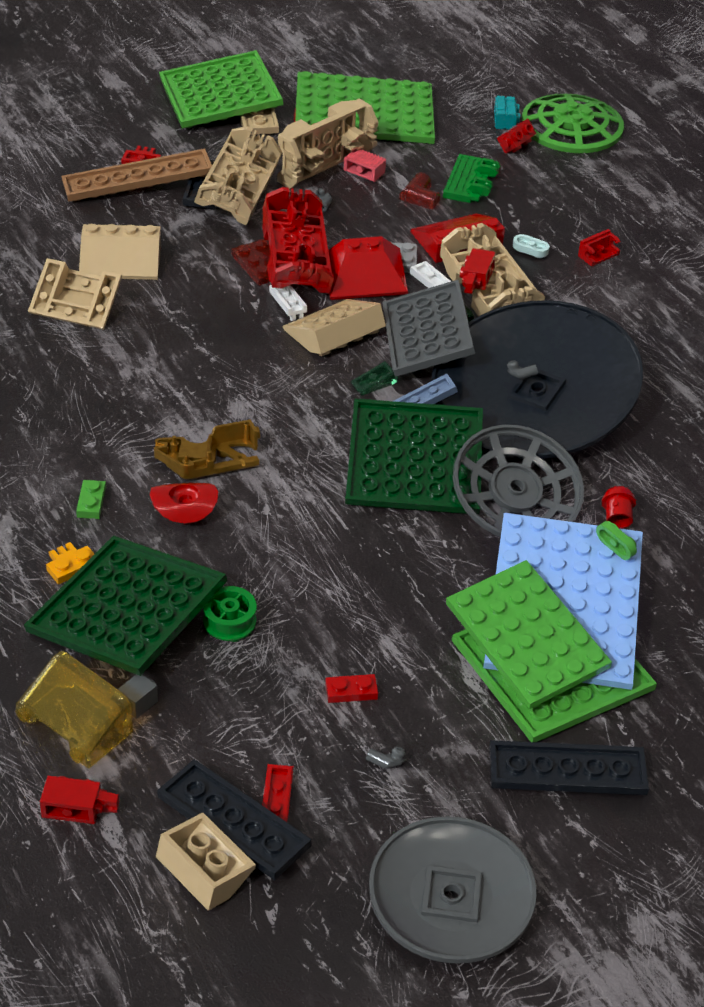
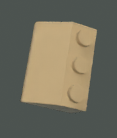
M204 813L179 824L160 836L156 858L208 911L230 899L256 867V864Z

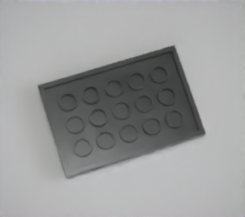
M459 279L382 302L395 377L475 354Z

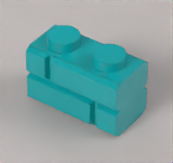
M495 97L494 119L496 129L506 128L509 130L516 123H519V104H516L515 97Z

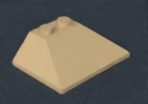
M47 258L28 312L104 330L122 274L103 270L101 276L71 270L66 262Z

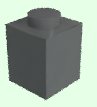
M135 675L117 689L118 706L137 719L158 702V687L156 683L144 675Z

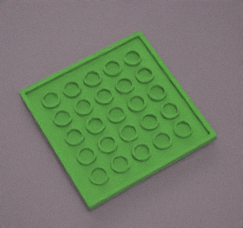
M257 50L159 72L161 82L182 128H191L194 125L208 124L211 121L225 120L228 117L242 116L246 113L259 112L263 109L276 108L283 105V99Z
M466 629L452 636V642L530 742L540 741L655 690L657 685L655 680L635 659L632 690L580 683L528 709L498 670L483 668L485 653Z

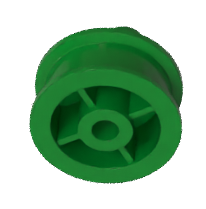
M236 586L222 587L203 607V624L206 631L211 636L224 641L237 642L251 634L256 626V600L249 591Z

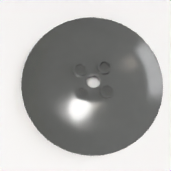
M448 816L420 820L394 833L382 845L375 856L370 872L369 894L373 910L380 924L400 945L415 954L434 961L471 963L500 954L523 935L535 909L536 883L526 857L508 837L481 822ZM454 891L459 897L450 899L444 893Z

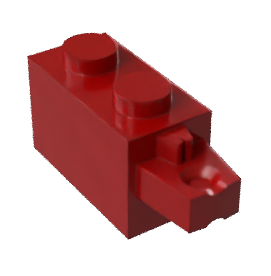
M472 248L470 255L466 256L465 266H462L460 269L462 287H465L464 293L472 294L475 289L486 290L495 269V251Z
M47 776L40 798L42 818L95 824L98 813H117L119 807V795L101 789L100 782L89 779H71L64 776Z

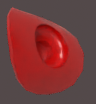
M209 483L167 484L152 487L150 499L154 508L168 520L178 523H192L204 519L213 511L218 502V490L215 485Z

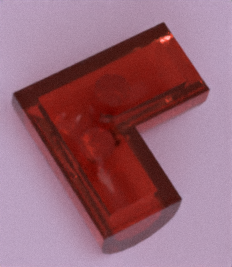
M419 172L400 192L399 199L432 210L440 201V193L429 190L431 187L430 177L423 172Z

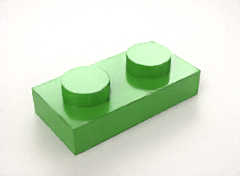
M83 480L76 510L77 518L100 519L106 491V481Z

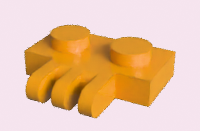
M69 542L65 544L67 551L63 546L57 548L59 555L54 549L49 551L53 561L47 563L46 568L58 585L68 581L94 555L88 546L77 550Z

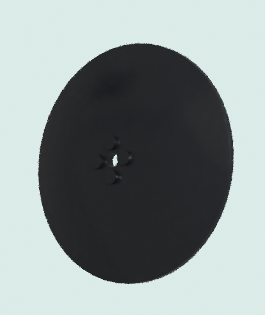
M550 300L527 301L506 305L471 320L469 326L475 354L466 358L455 359L445 364L435 365L432 372L431 381L448 374L458 391L435 403V405L483 408L482 430L498 425L529 427L553 438L569 454L594 445L614 432L633 411L641 394L643 384V366L640 353L632 338L619 324L606 315L588 307ZM513 360H516L518 366L522 368L535 364L538 375L519 379L508 373L507 364ZM542 388L540 391H534L533 389ZM513 435L498 436L501 448H518L528 451L532 440ZM489 438L482 440V450L485 452L493 450ZM540 444L536 456L541 459L557 457L548 448ZM504 455L509 458L524 459L515 455Z

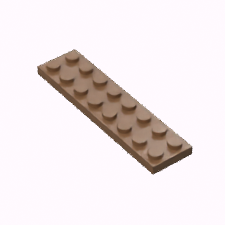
M200 149L63 175L61 177L69 202L90 197L95 198L105 194H115L126 190L132 191L141 187H152L162 183L168 184L172 181L188 180L198 176L204 177L207 176L212 165L206 150Z

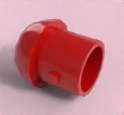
M624 486L609 488L602 498V507L606 510V521L616 524L619 529L627 528L633 523L632 509L636 506L634 494Z

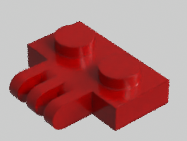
M137 146L135 151H125L121 164L158 158L161 155L155 154L156 148H151L149 151V147H144L142 150V146Z

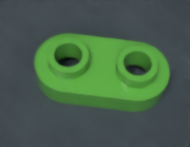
M604 521L596 527V533L600 541L620 558L629 560L636 555L637 545L635 540L622 532L616 524Z

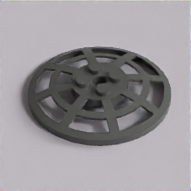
M498 425L483 429L472 435L464 443L454 463V489L462 507L477 524L496 536L501 537L504 513H522V515L534 517L530 510L539 505L550 509L541 518L551 519L557 511L569 515L566 521L574 522L581 510L584 500V486L577 464L563 446L553 438L532 428L519 425ZM513 435L532 440L528 451L518 448H501L498 436ZM487 438L490 439L493 450L483 455L477 463H474L465 456L474 445ZM540 444L553 452L562 461L566 469L554 473L544 460L536 456ZM504 455H515L523 457L524 460L522 464L507 463ZM496 457L499 467L493 474L482 468L486 462ZM532 462L538 465L547 476L539 478L530 469ZM461 464L472 471L470 484L473 494H462L459 486V469ZM478 476L489 482V491L479 493L477 487ZM570 476L575 491L573 507L560 504L561 488L559 481ZM552 484L554 492L553 501L542 498L544 486ZM511 485L519 486L521 491L513 490ZM494 500L501 507L499 515L492 512L483 501ZM477 502L484 513L496 521L494 526L479 517L468 503Z

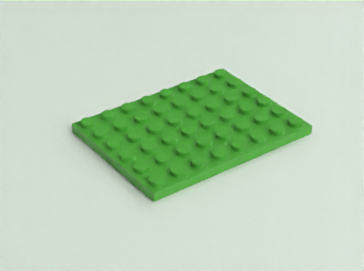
M308 71L298 72L295 122L302 119L309 125L328 118V107L341 101H351L360 98L372 106L377 117L378 131L374 133L377 139L434 144L432 83L425 81L411 82L409 80L399 81L390 78H364L360 76H344L342 74H317ZM356 112L355 127L359 129L360 118Z

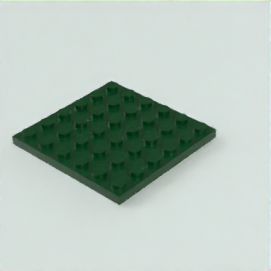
M354 398L345 504L467 513L458 500L454 489L453 467L464 443L472 435L482 430L483 408ZM482 441L474 445L465 455L474 463H477L482 457ZM461 464L459 469V486L462 494H473L470 484L472 471L463 464ZM480 476L477 477V487L479 493H481ZM477 502L468 503L476 514L480 513V507Z
M113 535L24 624V627L28 633L141 676L228 580L225 573Z

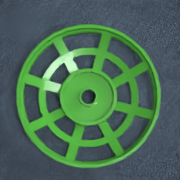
M553 94L537 98L527 104L521 116V122L529 119V121L539 119L548 128L543 134L536 131L537 134L531 137L534 141L548 148L569 153H591L605 150L615 145L621 139L624 130V121L614 108L595 98L577 94ZM560 100L567 101L566 103L561 104L555 103L556 101ZM574 100L586 102V104H580ZM542 104L537 114L527 116L529 109L535 105ZM546 106L554 107L553 111L543 112ZM595 106L602 113L593 112L591 108ZM553 116L555 123H549L545 117ZM594 117L604 118V122L599 125L594 121ZM609 120L619 123L618 130L614 135L605 130ZM590 126L594 128L588 131H581L583 129L589 128ZM553 132L574 136L575 144L560 142L548 137ZM601 133L606 138L596 143L583 144L582 137Z

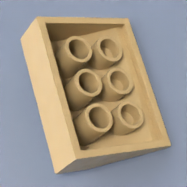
M83 224L79 271L101 276L104 270L122 274L121 279L158 280L161 252L160 226Z
M346 299L283 326V329L309 352L323 356L331 353L330 350L334 348L338 349L347 346V343L350 341L362 340L366 334L378 333L379 329L385 327L386 324L380 303Z

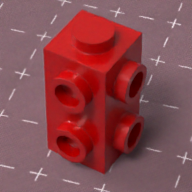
M526 119L497 137V140L505 153L511 150L514 153L522 148L521 144L524 146L531 142V137L537 133L529 119Z

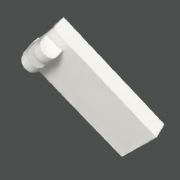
M269 285L271 295L285 313L290 316L291 321L296 320V315L298 319L303 318V313L307 312V305L291 285L282 289L272 288V285Z

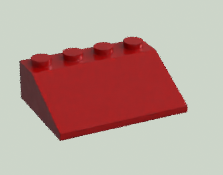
M476 213L413 228L411 233L435 263L443 261L440 257L441 242L455 228L461 227L464 229V227H467V229L472 231V225H475L477 228V224L483 223L496 232V237L503 245L505 227L497 218ZM468 248L461 249L457 253L468 251Z

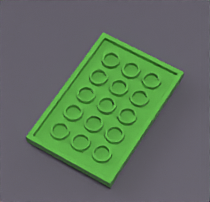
M527 560L446 598V605L528 709L611 668L612 661Z

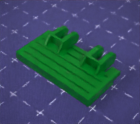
M459 154L443 191V198L470 203L471 200L479 201L480 196H488L493 187V183L488 177H496L500 168V162Z

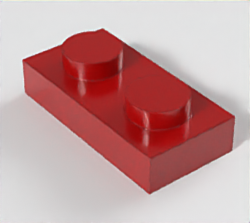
M375 674L325 677L328 703L378 700Z

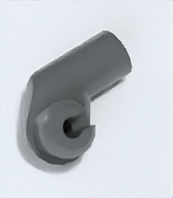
M320 188L315 194L322 200V211L325 212L332 202V197L323 188Z
M395 747L392 749V753L385 755L371 748L366 756V760L387 769L401 765L405 761L404 756L406 752L401 747Z

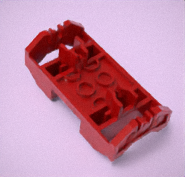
M281 187L266 194L263 205L264 240H269L270 258L267 270L272 288L282 289L291 284L313 286L320 293H330L334 275L331 271L322 211L323 203L311 190H305L303 196L302 189L299 190L297 195V192H294V188H291L289 195V188ZM281 209H287V212H283V211H279V210H281Z

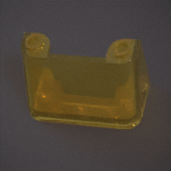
M60 651L50 659L16 703L15 712L22 722L33 723L38 718L69 742L71 758L88 769L133 732L132 709L127 697L64 651Z

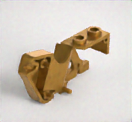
M249 419L215 426L208 439L203 443H193L184 437L176 436L157 438L155 440L154 457L165 463L167 467L183 479H193L259 466L257 455L247 457L245 454H241L230 447L246 446L257 450L260 430ZM216 451L219 457L228 456L233 460L215 463Z

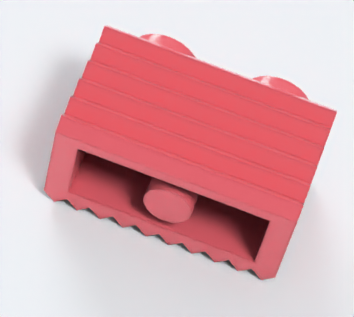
M354 149L344 157V171L373 182L385 174L386 159L382 158V156L380 157L361 149Z

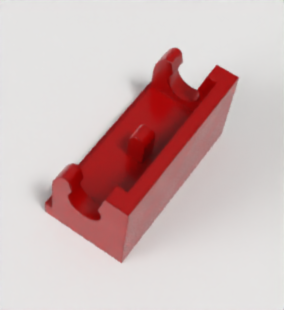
M604 230L580 241L578 257L590 266L599 264L620 254V249L613 243L614 241L618 244L620 240L611 233V230Z

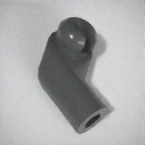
M516 360L510 361L507 364L508 373L519 379L538 375L535 364L524 368L518 366Z

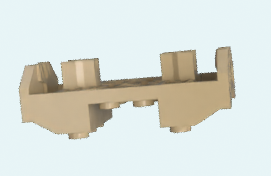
M360 98L351 101H341L328 107V118L309 125L300 119L287 125L283 133L278 134V144L283 153L282 170L277 174V182L291 189L299 182L343 162L344 157L354 149L370 152L377 146V141L374 140L377 139V136L374 133L378 131V120L372 106ZM356 112L360 118L359 129L355 127Z
M248 126L231 130L202 185H200L194 203L201 206L215 205L225 211H229L237 222L247 225L250 221L263 190H266L282 154L280 147L273 137L267 136L265 142H263L265 134H262L261 138L260 135L256 137L257 130H255L253 136H251L253 129Z
M483 223L477 224V228L475 225H472V231L467 229V227H464V229L459 227L455 228L442 240L440 257L452 281L459 279L460 284H462L460 269L462 266H465V258L467 255H470L472 248L496 252L495 269L486 290L475 289L472 293L471 307L478 317L506 305L545 300L544 294L534 287L496 237V232ZM468 248V251L457 253L461 249Z

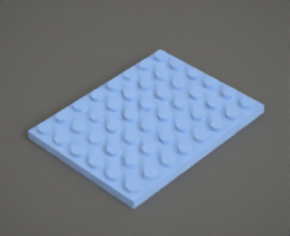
M504 513L496 574L527 560L612 661L611 668L582 683L632 690L643 532L620 529L627 536L633 538L637 545L636 555L629 560H623L600 541L596 533L597 525ZM485 654L483 668L498 670Z

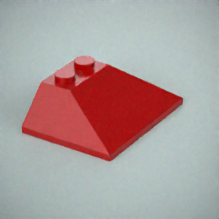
M382 236L343 239L328 250L331 271L334 275V281L329 293L330 300L408 294L400 248Z

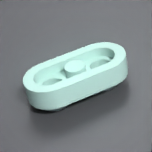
M524 234L516 235L513 238V248L518 252L532 255L535 258L546 257L549 253V244L545 241Z

